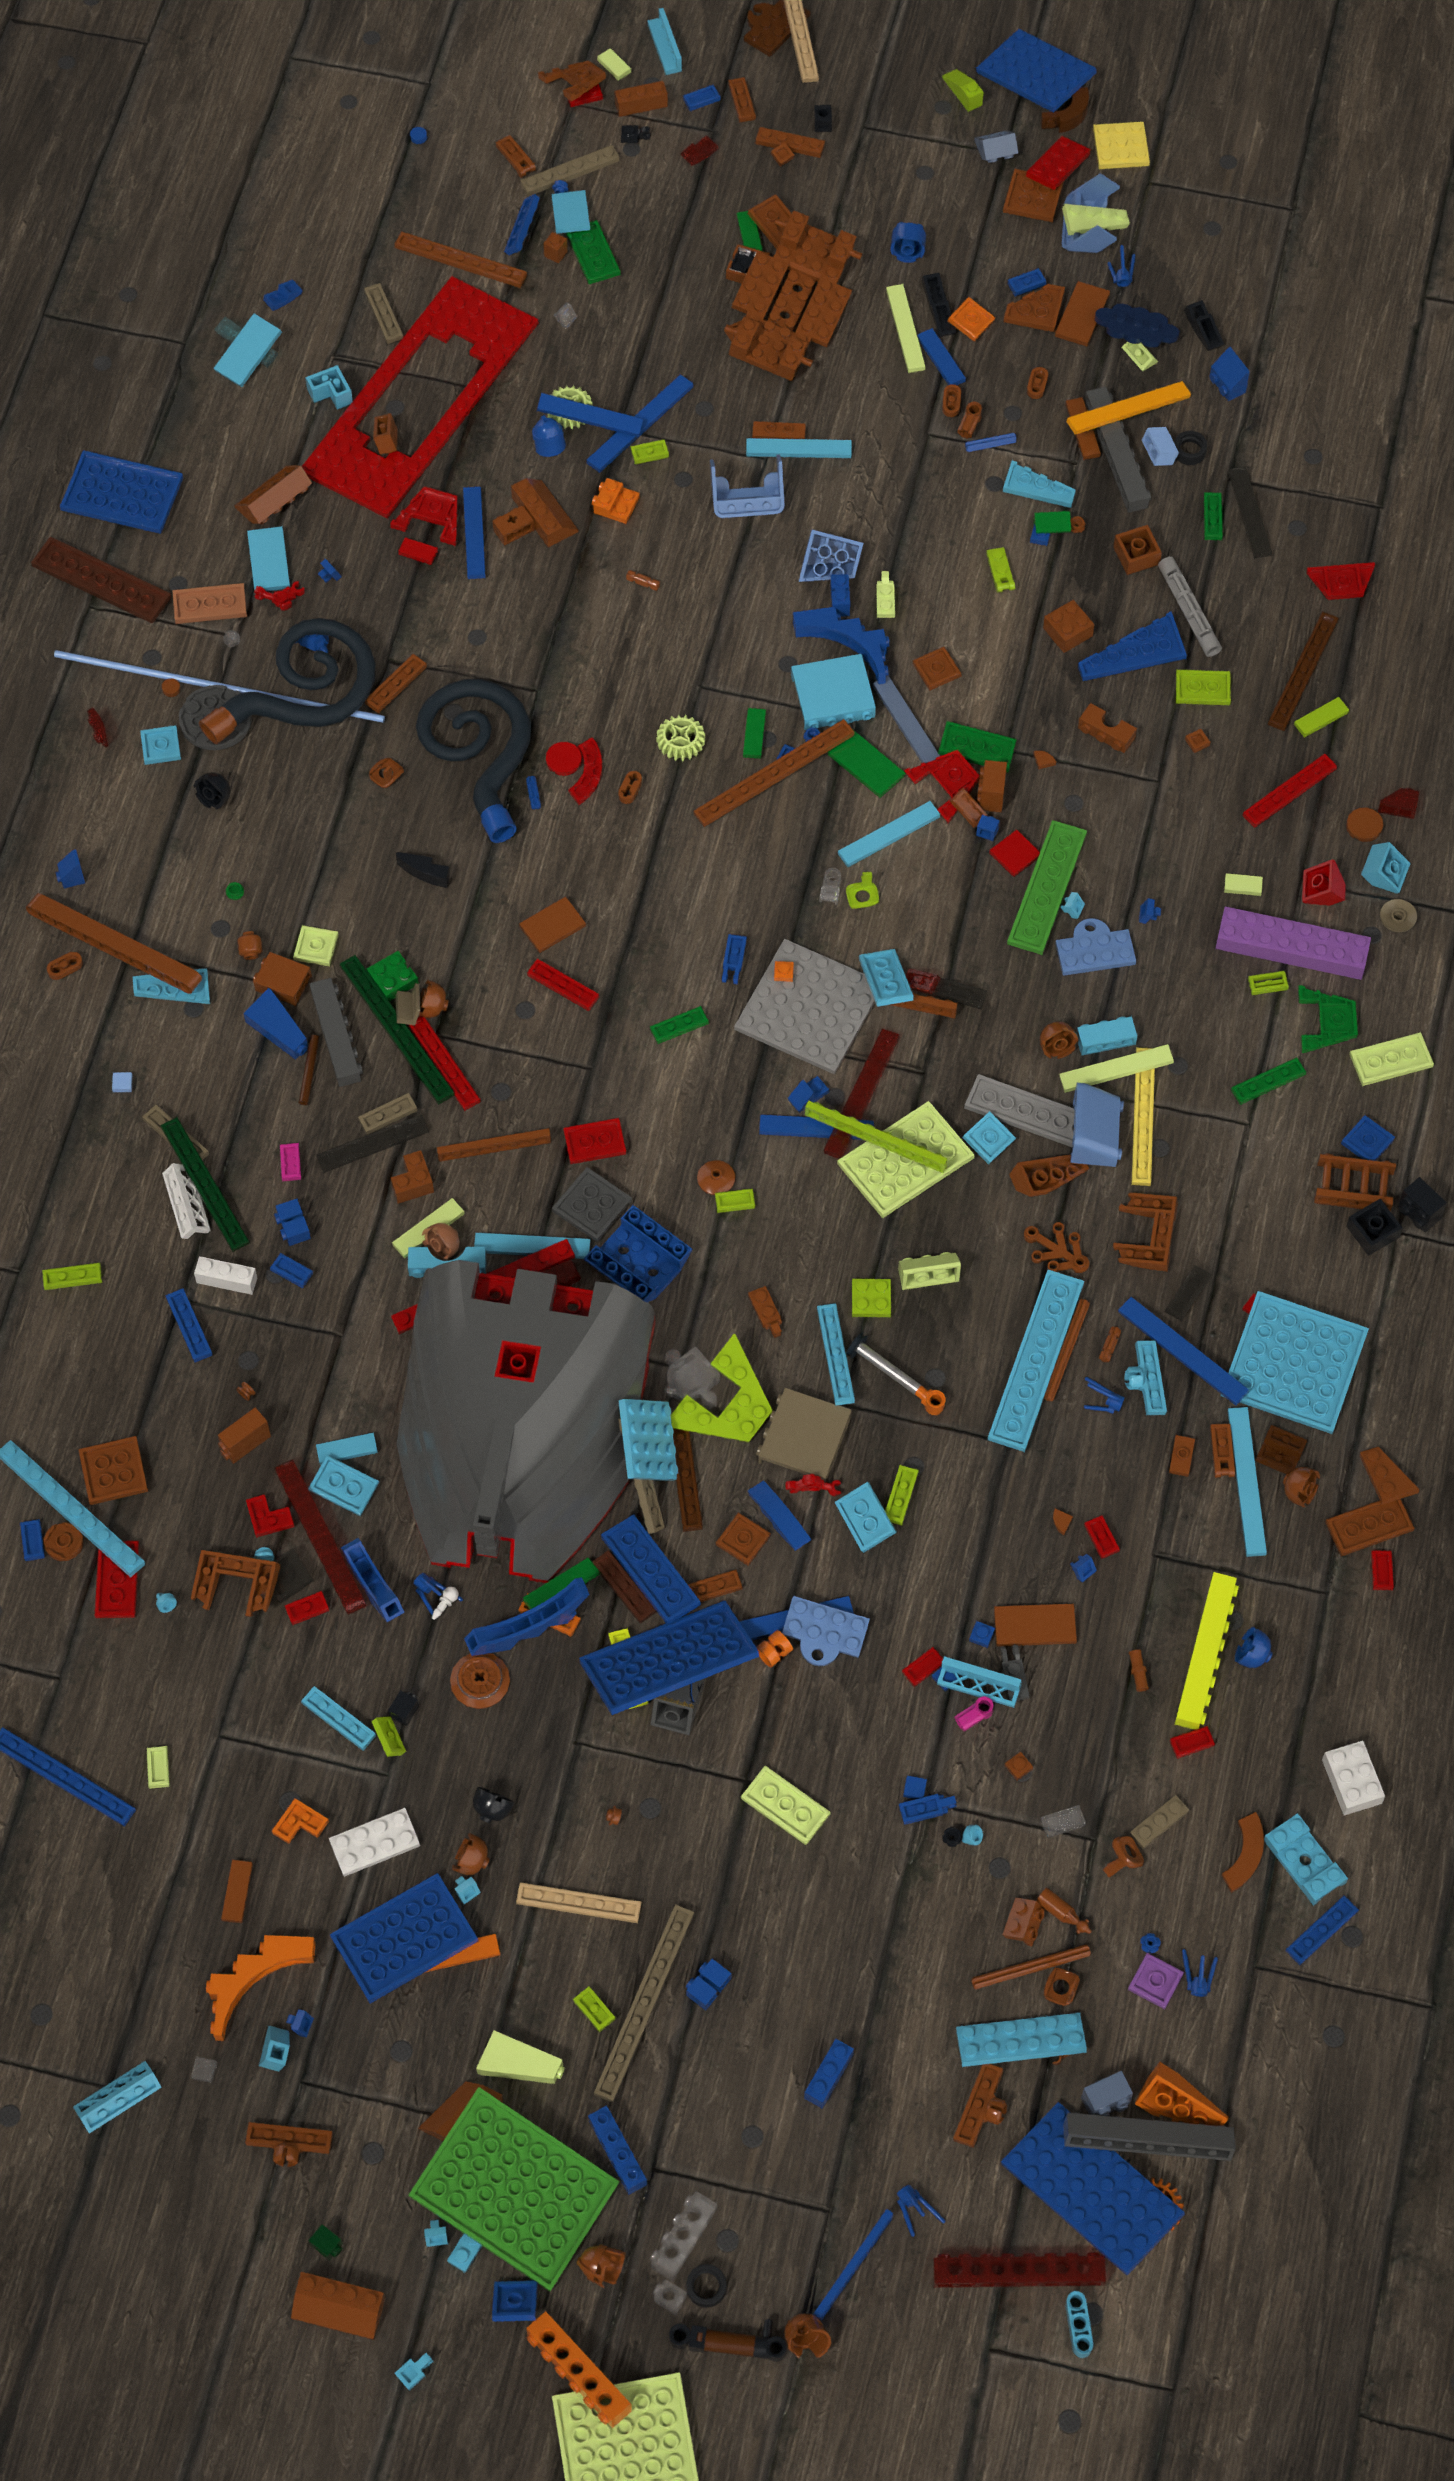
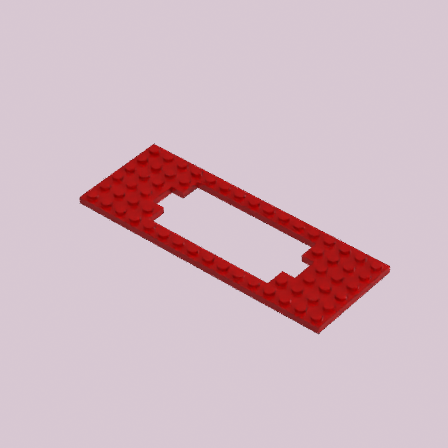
M451 276L302 465L303 470L309 479L388 519L536 328L539 320ZM455 334L474 344L469 354L484 362V364L412 457L399 451H393L384 458L365 448L370 442V436L356 430V427L429 335L447 344Z

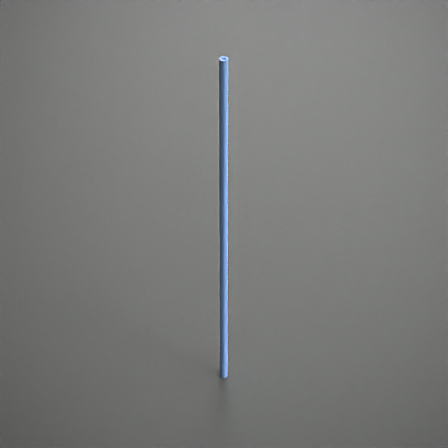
M55 650L54 653L56 658L166 680L172 678L181 683L201 687L224 685L240 693L260 692L298 705L316 707L328 705ZM359 710L350 715L382 723L385 720L384 715Z

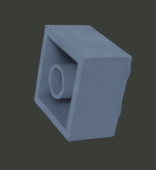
M1120 2071L1085 2087L1081 2100L1089 2115L1110 2116L1109 2113L1115 2110L1121 2112L1129 2107L1128 2104H1130L1133 2092L1123 2072Z

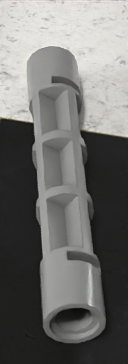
M1173 557L1162 559L1158 567L1207 657L1215 656L1222 650V647Z

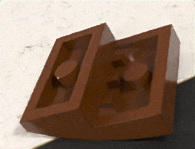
M1271 1425L1255 1461L1284 1474H1289L1296 1468L1308 1440Z

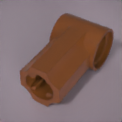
M968 403L965 415L957 431L961 437L966 439L972 438L977 424L981 421L982 406L980 403Z

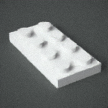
M405 1808L329 1838L344 1877L420 1847Z

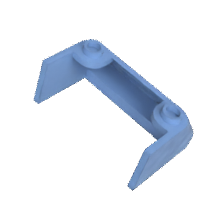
M1100 173L1068 194L1064 204L1106 208L1108 196L1120 189V186ZM1063 216L1062 247L1067 251L1098 253L1117 241V237L1098 225L1086 233L1080 234V232H1075L1074 235H1068Z
M780 454L776 455L777 472H771L765 476L764 487L729 489V483L725 477H716L713 459L710 460L711 488L715 514L720 518L770 515L782 512L784 509V488Z

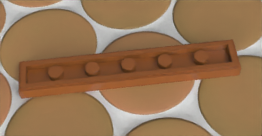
M548 1128L437 1147L438 1160L442 1162L551 1143L550 1130Z

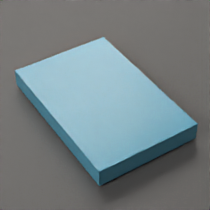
M585 190L552 194L556 234L590 230Z
M327 1455L308 1491L361 1517L379 1481Z
M869 1482L864 1483L835 1501L838 1510L863 1553L897 1533Z

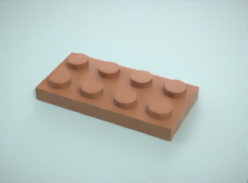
M244 583L173 590L176 624L247 617Z

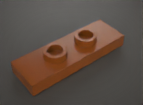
M753 421L752 438L805 439L806 424Z

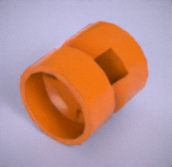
M779 1630L768 1636V1641L764 1640L756 1646L759 1651V1657L770 1668L780 1661L781 1656L785 1657L793 1651L791 1643Z

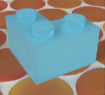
M338 365L306 377L307 390L314 403L331 397L336 409H340L353 402L351 389Z

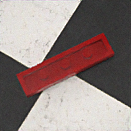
M539 959L527 971L528 977L587 1011H590L599 999L598 993Z

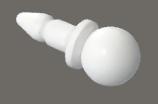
M450 1586L444 1589L443 1596L439 1598L442 1602L439 1603L437 1609L433 1612V1620L438 1618L447 1606L451 1607V1602L458 1599L459 1593L455 1587Z

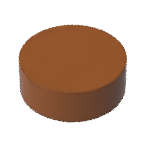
M170 678L162 683L164 695L174 697L179 694L180 684L176 679Z

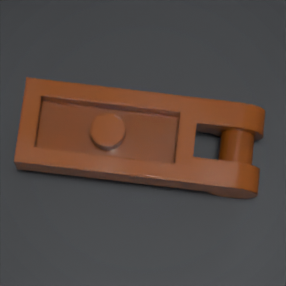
M510 135L496 142V147L517 171L520 178L526 176V173L536 170L532 160Z
M1211 1424L1210 1434L1214 1477L1221 1478V1476L1226 1475L1228 1477H1235L1230 1424ZM1220 1463H1227L1228 1468H1221Z

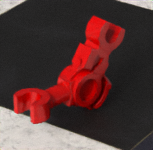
M295 581L291 588L288 586L282 591L274 593L267 592L263 587L256 586L254 593H256L255 599L263 600L265 598L272 600V603L280 607V610L285 611L292 607V600L296 596H302L305 593V588L296 589L299 587V582Z
M808 1474L803 1475V1478L799 1481L785 1482V1489L790 1490L791 1494L798 1493L799 1491H819L823 1489L835 1497L841 1494V1491L835 1489V1487L841 1485V1482L834 1480L828 1483L821 1480L819 1476Z

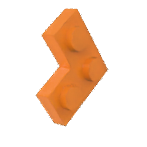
M295 1798L273 1828L272 1834L288 1844L300 1828L318 1838L329 1823V1819Z

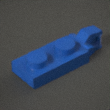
M935 1794L900 1803L899 1809L903 1823L906 1825L942 1816L948 1813V1809L957 1807L955 1796L944 1798L943 1795Z

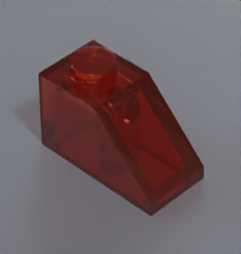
M1400 788L1380 800L1378 813L1414 819L1419 791L1411 788Z

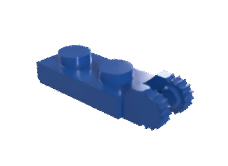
M728 934L722 982L726 983L728 980V970L735 971L733 984H738L746 948V936Z

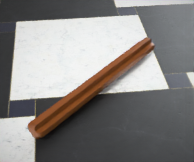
M1080 1299L1044 1395L1046 1401L1052 1402L1057 1393L1090 1306L1086 1299Z
M1083 1945L973 1977L971 1980L974 1989H979L1089 1957L1091 1951L1088 1945Z

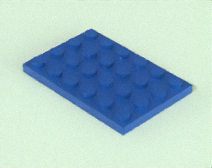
M1018 29L976 67L978 74L1053 113L1096 74L1095 67L1021 29Z
M83 450L61 502L60 509L69 513L161 534L183 480V473Z
M438 1873L330 1934L332 1941L369 2003L376 2001L478 1942L477 1936Z

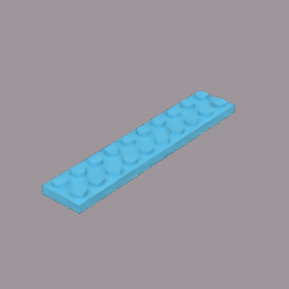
M1047 1270L988 1435L989 1441L1025 1452L1084 1285L1083 1280Z

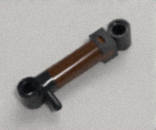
M771 2319L764 2320L762 2336L710 2330L707 2327L692 2325L690 2331L684 2324L674 2325L669 2332L670 2343L676 2349H684L689 2345V2351L702 2353L704 2351L769 2359L773 2362L783 2360L787 2353L785 2340L778 2336L771 2337L773 2324ZM677 2332H683L686 2338L683 2341H676L674 2335ZM777 2344L781 2346L782 2351L774 2354L770 2351V2347Z

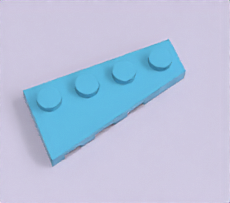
M1014 460L1011 461L1003 487V492L1069 508L1072 506L1076 492L1075 489L1056 480L1051 481L1043 474L1039 475L1032 472L1031 468L1018 465Z
M207 968L196 969L202 976V981L191 994L185 993L151 975L133 976L134 996L210 1004Z

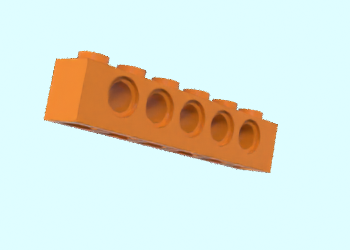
M546 2311L526 2328L528 2342L534 2348L537 2346L542 2351L541 2355L546 2362L549 2363L551 2361L556 2366L554 2369L561 2378L566 2377L569 2380V2386L576 2394L580 2392L584 2397V2403L590 2409L594 2408L599 2413L597 2416L604 2425L608 2423L614 2428L632 2412L631 2403ZM547 2337L554 2338V2341L551 2343L544 2342ZM562 2352H566L569 2354L564 2359L558 2357V2355ZM575 2368L583 2369L579 2374L572 2373V2370ZM590 2383L597 2385L592 2390L587 2389L586 2386ZM603 2399L611 2400V2403L608 2405H602L600 2402Z

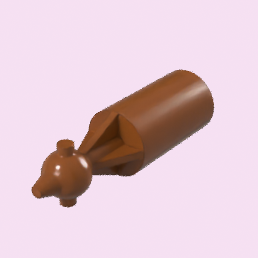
M1045 1888L1036 1901L1058 1920L1076 1925V1932L1078 1934L1080 1932L1088 1934L1092 1932L1088 1925L1089 1920H1079L1074 1908L1050 1889Z

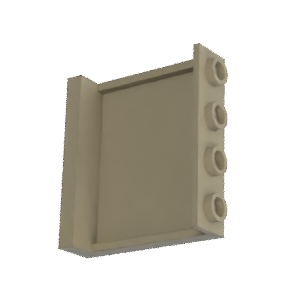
M785 1388L783 1394L780 1393L776 1401V1405H778L777 1410H773L769 1421L772 1423L770 1428L766 1427L763 1438L765 1441L763 1445L760 1444L756 1455L759 1456V1464H762L764 1460L806 1475L814 1474L821 1477V1480H824V1482H827L851 1419V1409L839 1405L835 1406L833 1403Z

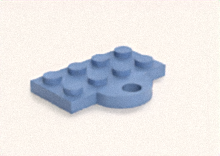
M1085 919L1081 921L1074 929L1073 938L1056 940L1055 943L1063 976L1136 965L1129 929L1110 932L1109 927L1098 919ZM1093 926L1095 930L1090 932L1085 927Z
M793 1596L782 1633L787 1637L801 1641L800 1651L808 1663L814 1666H826L837 1658L839 1652L859 1658L870 1619ZM815 1650H819L823 1654V1658L819 1661L812 1658V1652Z

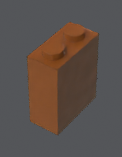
M269 952L267 958L264 957L259 973L256 972L253 977L255 991L264 993L270 988L278 1000L296 1006L312 977L311 969L309 966Z
M255 1407L219 1433L218 1446L225 1460L230 1459L234 1464L270 1438L271 1434L267 1420Z

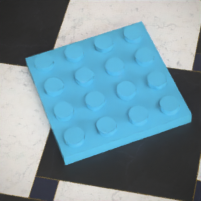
M633 1399L618 1400L628 1479L677 1480L678 1466L676 1465V1448L673 1440L674 1430L671 1423L669 1402Z

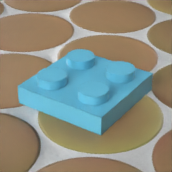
M176 725L140 730L145 765L181 760Z
M990 1111L962 1137L988 1165L1016 1139Z

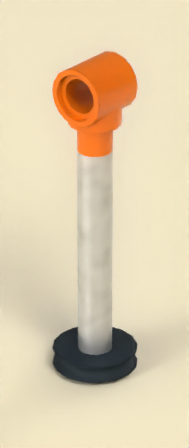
M863 1332L854 1339L846 1355H851L850 1358L852 1359L857 1354H860L920 1398L921 1404L925 1406L929 1414L939 1415L942 1413L946 1397L941 1391L927 1390L865 1344L868 1335L863 1336ZM936 1400V1401H938L940 1404H939V1405H933V1404L931 1403V1401Z

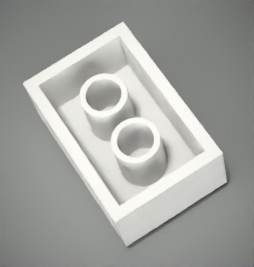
M1363 1741L1324 1753L1322 1761L1343 1815L1383 1803L1385 1795Z

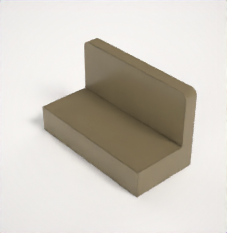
M416 983L412 993L397 991L396 993L397 1023L415 1025L420 1013L419 984Z

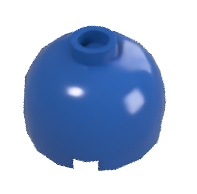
M1251 1627L1242 1637L1244 1640L1242 1647L1238 1645L1236 1649L1235 1662L1247 1668H1257L1271 1659V1641L1263 1631Z

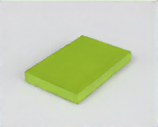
M1176 670V704L1230 705V671Z

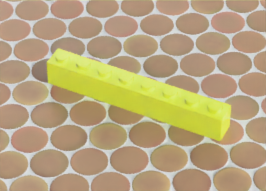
M1213 1572L1175 1725L1197 1730L1200 1724L1204 1725L1207 1713H1203L1205 1706L1209 1707L1211 1695L1208 1694L1209 1687H1214L1216 1676L1212 1675L1214 1669L1218 1670L1221 1659L1217 1657L1218 1651L1222 1652L1225 1644L1222 1635L1228 1632L1230 1622L1226 1621L1227 1615H1232L1234 1604L1231 1603L1232 1597L1237 1596L1239 1588L1238 1585H1235L1237 1580L1235 1577Z

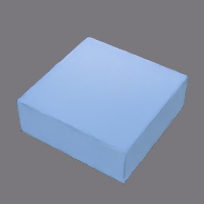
M132 1072L113 1073V1092H132Z

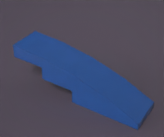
M764 1480L748 1490L749 1496L758 1504L761 1512L772 1523L773 1528L795 1551L811 1541V1538L798 1520Z

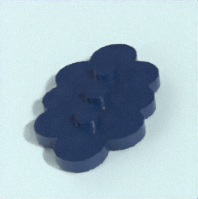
M1116 304L1112 309L1100 308L1095 313L1096 323L1106 327L1108 335L1117 339L1124 338L1132 344L1142 343L1147 347L1153 348L1159 346L1162 342L1174 343L1179 337L1178 328L1167 324L1168 319L1166 316L1157 312L1150 313L1145 308H1132L1127 304Z

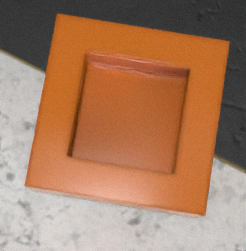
M775 961L774 981L793 982L794 962Z

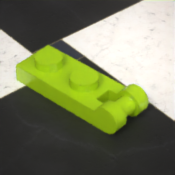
M1004 547L987 550L986 555L997 593L1003 592L1006 589H1009V591L1015 590V582L1012 578Z

